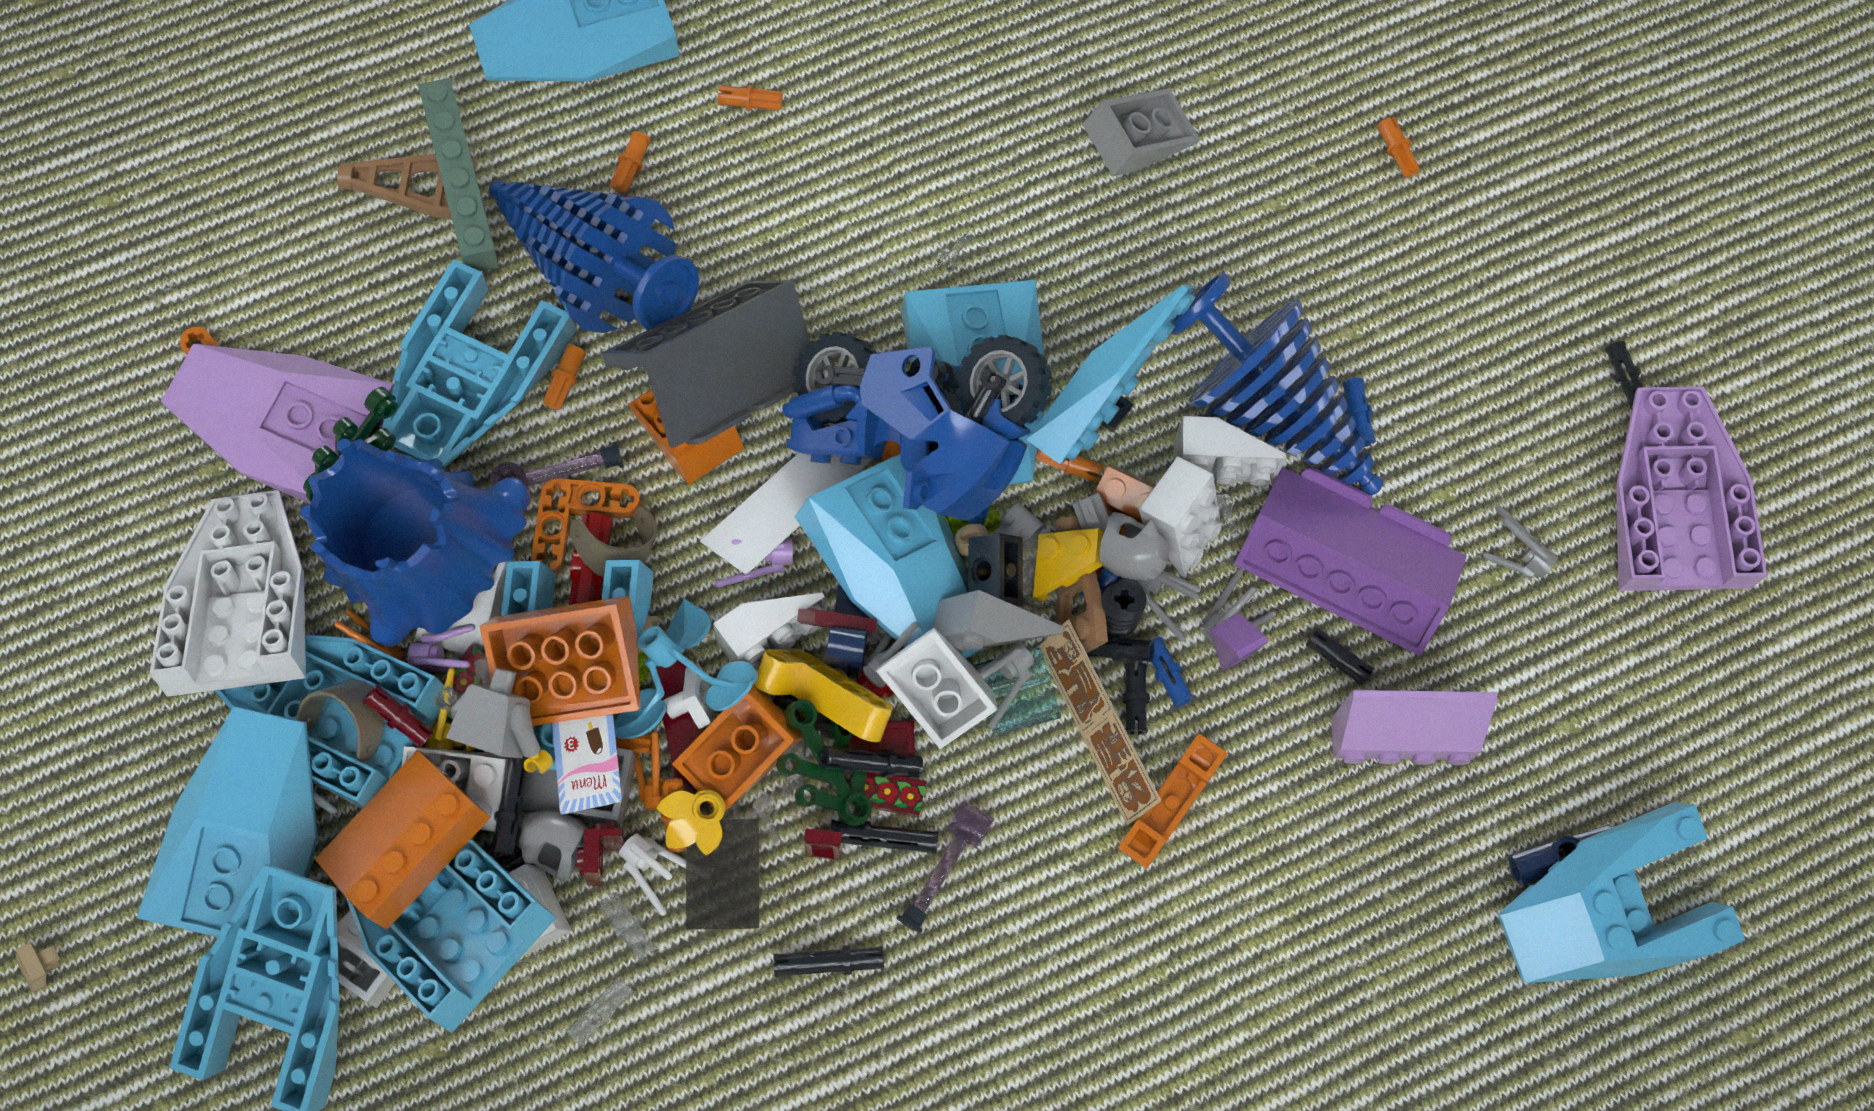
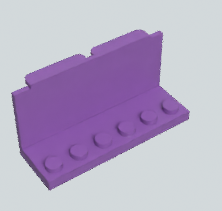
M1282 467L1234 565L1421 656L1450 607L1467 556L1448 547L1451 542V536L1448 532L1392 505H1384L1379 511L1371 507L1373 500L1369 494L1316 468L1307 467L1299 475Z

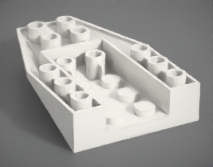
M279 490L212 499L165 584L150 675L167 697L306 678L304 570Z

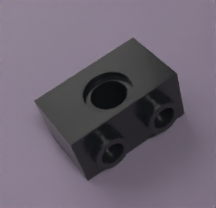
M996 533L968 538V593L980 590L1017 607H1023V537Z

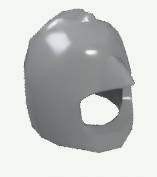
M1113 512L1108 519L1100 546V562L1103 567L1117 576L1132 580L1151 581L1158 577L1167 565L1169 545L1166 539L1158 533L1156 525L1152 520L1145 526L1130 516ZM1123 524L1125 525V536L1119 534L1120 527Z
M538 810L529 814L523 820V823L520 824L521 834L518 842L525 863H534L537 867L552 874L557 879L567 882L577 864V847H584V829H590V827L569 814L562 815L560 811Z

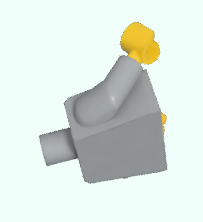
M495 668L490 687L475 684L469 685L466 692L451 707L453 722L446 738L454 740V743L458 746L465 744L468 752L477 748L502 757H528L524 762L525 771L533 773L536 769H539V773L544 774L552 767L553 759L547 751L540 749L529 711L530 701L528 698L511 693L516 677L515 672Z

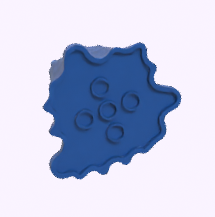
M341 439L337 444V449L341 452L337 462L325 471L310 476L309 484L313 492V498L310 505L303 506L300 511L301 516L306 519L316 539L312 544V550L325 563L324 579L331 585L342 587L346 591L351 603H366L370 618L369 632L371 637L383 646L391 647L399 644L415 628H422L433 634L447 631L455 622L472 611L474 599L479 593L492 589L494 586L492 578L494 567L499 563L508 562L513 559L514 550L511 546V540L527 524L524 512L530 502L528 487L519 479L509 477L499 481L490 489L474 488V476L469 471L447 472L444 470L443 463L438 458L429 460L417 459L397 452L382 451L361 439L353 442L348 439Z

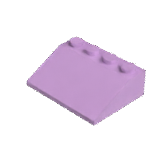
M1353 690L1331 717L1333 758L1344 759V762L1348 764L1363 763L1365 759H1379L1381 764H1396L1400 762V759H1414V764L1418 765L1433 764L1435 760H1448L1451 765L1469 764L1470 760H1473L1482 750L1497 703V692Z

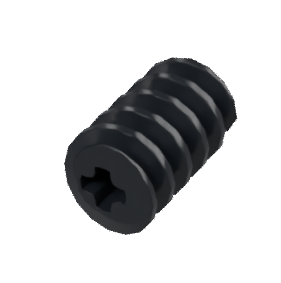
M1124 578L1109 585L1103 592L1101 603L1106 615L1107 637H1113L1115 634L1123 635L1125 638L1132 634L1138 626L1145 610L1147 599L1142 586L1134 580Z

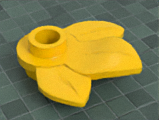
M679 790L665 796L657 805V810L671 819L665 837L668 848H684L696 842L701 852L708 855L720 844L723 833L719 821L725 813V803L717 792L702 790L693 795ZM704 801H710L713 804V811L708 815H703L700 812V805Z

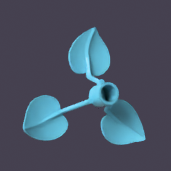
M683 599L666 633L660 627L652 626L646 629L637 641L638 647L648 657L644 664L650 670L656 690L649 688L640 691L641 709L619 713L614 722L615 737L632 739L645 735L658 725L666 713L667 705L661 700L665 692L655 666L667 668L673 665L676 660H679L712 685L706 693L705 701L712 710L716 711L727 710L737 704L749 692L752 684L756 682L758 673L748 662L733 661L724 665L719 671L717 678H713L683 656L681 653L684 652L685 648H693L698 645L711 627V617L706 611Z

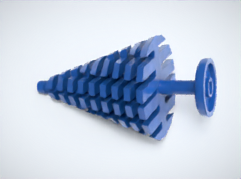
M496 180L490 185L489 195L497 200L498 209L505 216L510 227L516 231L515 234L522 242L525 250L530 254L531 259L540 269V272L544 274L547 282L555 287V295L564 306L570 318L583 330L598 333L617 330V327L599 318L603 310L629 323L635 319L644 329L649 330L692 308L698 294L700 280L698 270L686 257L674 255L676 246L674 241L651 228L656 219L675 231L671 215L658 201L637 196L612 193L607 195L596 191L591 193L578 189L540 186L520 182L506 184L501 180ZM643 244L666 257L660 258L655 262L639 251ZM618 288L633 295L632 305L615 295Z
M1224 271L1217 274L1193 295L1196 298L1186 313L1180 316L1177 314L1172 322L1175 328L1171 334L1178 335L1196 320H1200L1230 351L1195 389V392L1189 399V403L1198 408L1210 404L1208 412L1218 418L1230 413L1227 418L1228 423L1236 427L1248 423L1245 429L1246 432L1256 437L1269 431L1264 439L1265 442L1278 446L1280 443L1283 444L1287 441L1283 451L1292 456H1297L1300 452L1306 451L1302 461L1309 465H1317L1325 457H1329L1321 467V471L1332 475L1345 468L1346 470L1341 475L1340 481L1349 485L1358 481L1361 488L1367 494L1375 495L1383 487V481L1377 474H1373L1370 471L1374 464L1370 452L1363 454L1359 458L1357 457L1365 445L1361 433L1353 435L1343 443L1352 434L1356 427V422L1353 415L1350 414L1346 415L1336 424V420L1344 414L1348 404L1343 395H1339L1334 400L1331 399L1336 394L1339 385L1335 376H1330L1327 380L1326 378L1322 379L1328 374L1330 365L1326 357L1322 356L1320 359H1314L1319 355L1321 346L1316 337L1306 339L1312 331L1308 318L1297 321L1303 312L1299 299L1296 298L1287 302L1244 337L1214 306V303L1227 290L1231 282L1229 276Z

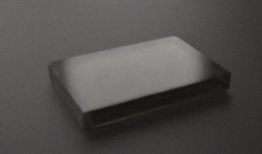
M721 819L719 822L723 835L720 844L714 851L705 855L698 848L696 842L686 847V930L760 928L759 819Z

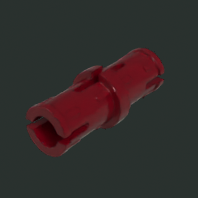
M378 684L368 692L362 701L386 720V725L390 729L396 728L418 748L434 732V729L423 723L416 715L409 711L410 706L405 702L401 704Z

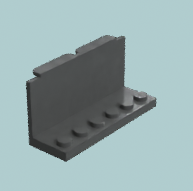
M793 280L747 281L602 352L605 366H620L621 370L646 367L670 448H675L684 442L692 445L701 444L751 416V411L763 410L795 393L793 389V383H796V377L793 376L794 367H798V356L801 352H805L808 349L806 345L810 340Z

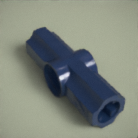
M1610 824L1573 836H1563L1554 842L1510 855L1508 857L1509 869L1513 879L1517 881L1519 886L1542 879L1549 873L1548 869L1557 861H1562L1558 853L1559 847L1566 849L1570 854L1576 849L1575 845L1581 840L1610 829Z

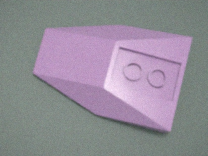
M193 344L163 396L161 403L240 474L310 504L311 502L307 499L306 492L303 490V485L306 479L315 472V463L312 461L314 452L324 445L329 446L335 452L333 427L336 422L341 418L348 417L359 428L370 413L364 405L367 396L378 387H385L392 393L393 384L302 355ZM380 418L376 425L382 427L384 419Z
M1637 388L1616 483L1618 591L1753 588L1767 576L1752 479L1705 388Z

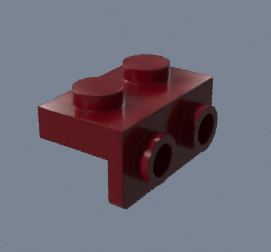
M599 823L594 824L593 829H584V847H577V869H579V876L585 877L587 886H602L603 851H620L625 844L622 829H615L614 824Z

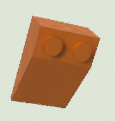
M752 686L749 692L737 704L727 710H723L672 765L698 792L702 790L717 792L724 800L726 813L776 766L778 758L788 754L803 739V736L799 730H795L787 724L785 714L763 691Z

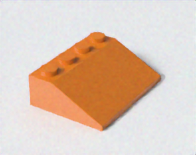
M629 596L498 616L480 625L491 681L495 668L516 673L511 693L529 699V711L533 726L641 709L637 630Z
M417 750L315 860L344 896L362 914L387 930L491 817L421 751Z

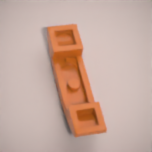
M1198 733L1157 793L1161 802L1137 819L1117 849L1147 869L1228 753Z

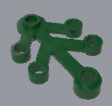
M378 387L365 400V408L370 413L359 428L348 417L337 421L333 427L335 452L327 445L318 448L312 456V461L315 463V472L310 476L325 471L337 462L341 455V452L337 449V444L341 439H348L351 442L361 439L382 451L389 450L394 445L396 436L387 428L378 430L368 439L366 437L380 418L387 419L396 412L398 408L396 397L385 387ZM309 476L303 485V490L306 492L307 499L311 502L313 492L309 484Z
M805 699L791 703L785 711L786 722L791 728L800 731L818 764L802 760L794 753H788L778 758L776 763L778 772L786 777L798 774L829 783L837 794L836 796L819 792L814 785L807 784L795 791L796 803L804 808L816 805L837 811L840 820L848 826H858L865 823L871 813V802L863 794L867 772L853 771L849 787L843 776L844 770L822 769L819 765V752L823 750L822 747L825 744L813 725L817 719V710L812 702ZM795 711H798L801 715L800 722L795 717ZM835 722L830 726V734L834 739L833 747L848 748L849 739L853 734L845 729V735H842L839 732V725ZM786 759L792 762L793 767L791 771L785 766ZM804 790H807L811 795L809 802L804 799ZM849 803H852L855 807L854 815L849 809Z

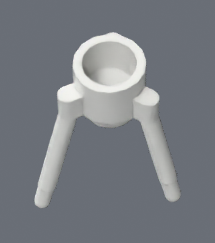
M638 833L634 834L622 846L619 855L626 860L623 867L634 877L660 915L664 916L666 910L638 870L640 868L642 871H645L652 867L665 879L670 880L672 874L656 861V853L705 879L711 878L709 872L669 850L667 851L666 848L660 846L651 837L645 840Z

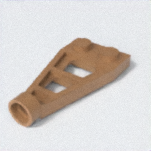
M435 154L354 162V164L340 163L337 176L339 189L357 190L432 217L452 219ZM471 156L472 164L475 171L477 164L475 157ZM383 171L402 172L399 189H390L377 185L379 173ZM430 171L438 174L436 190L433 196L425 197L409 189L411 177L414 174Z
M1063 517L1055 521L1056 532L1082 530L1077 517ZM1095 571L1082 575L1077 582L1067 588L1063 585L1057 588L1055 623L1062 625L1069 619L1086 653L1108 642L1106 615L1102 608V595ZM1083 591L1086 600V611L1072 619L1073 596Z

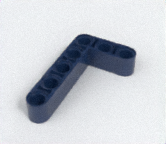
M839 584L835 612L870 618L851 602ZM830 627L826 652L827 665L834 668L862 671L868 633L861 630Z

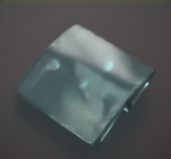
M1040 647L1028 650L1034 659V664L1028 668L1032 676L1023 683L1002 718L998 721L995 728L992 729L994 736L1061 718V711L1050 683V673ZM995 659L974 664V668L979 670ZM999 670L984 678L985 682L995 693L997 708H999L1017 680L1015 677L1007 679ZM995 712L988 716L989 722L993 718Z

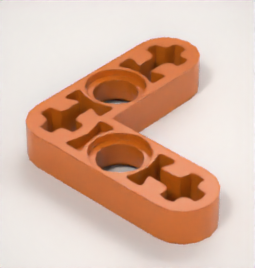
M561 478L547 481L542 486L531 555L532 561L542 562L540 559H544L547 556L548 548L546 543L551 544V552L556 561H551L548 568L554 571L556 575L559 574L565 564L571 514L583 515L591 512L601 513L612 518H631L635 516L636 509L641 507V499L637 489L632 485ZM556 489H561L564 495L559 497L558 500L559 512L553 510L554 502L552 497L549 496L555 494ZM588 491H596L601 495L600 501L594 506H587L582 503V497ZM606 493H610L612 500H622L624 495H629L630 500L633 502H629L626 508H622L620 502L609 500L610 507H606ZM558 520L562 523L561 531L556 535H547L543 532L546 522Z

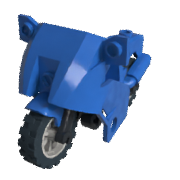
M832 332V335L825 333L818 336L819 339L817 341H810L806 345L808 349L805 352H801L798 356L799 364L798 367H794L793 376L796 377L793 389L794 392L798 393V396L790 398L789 402L782 406L784 415L788 418H793L791 437L787 439L786 447L799 453L810 455L811 462L830 464L831 457L841 458L840 463L861 465V459L881 460L887 441H894L900 445L901 464L907 470L903 508L917 510L923 505L938 514L984 526L989 506L1011 482L1025 454L1027 444L1019 437L1028 435L1031 431L1024 424L1033 423L1038 418L1036 415L1039 411L1043 412L1048 404L1045 400L1047 395H1051L1052 386L1049 385V379H1052L1051 370L1045 365L1048 362L1044 355L1040 354L1035 346L1008 335H998V338L987 337L983 339L984 343L980 345L975 344L970 349L971 353L969 356H964L961 366H955L935 358V351L927 346L877 353V351L871 349L872 346L868 342L842 332ZM841 355L838 366H835L832 359ZM913 356H917V358L912 362L910 370L905 371V365L908 359H910ZM849 357H851L855 365L852 368L847 367ZM1007 359L1003 373H1001L996 363ZM1016 360L1019 362L1022 371L1011 376ZM1024 379V385L1019 384L1018 381ZM828 423L835 424V425L828 426V427H824V426H823L824 424H828Z

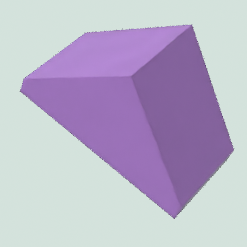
M1239 613L1210 629L1217 656L1224 671L1250 657L1269 642L1260 630Z

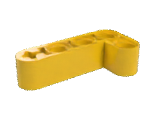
M767 649L764 651L757 671L758 678L753 684L757 689L772 695H793L799 700H808L814 704L818 712L857 737L871 742L881 741L893 709L890 703L805 651L798 649Z

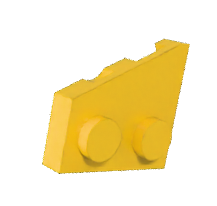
M1095 528L1038 534L1033 598L1040 602L1049 599L1048 593L1061 585L1067 588L1077 582L1082 575L1090 574L1101 567L1100 546L1105 532Z

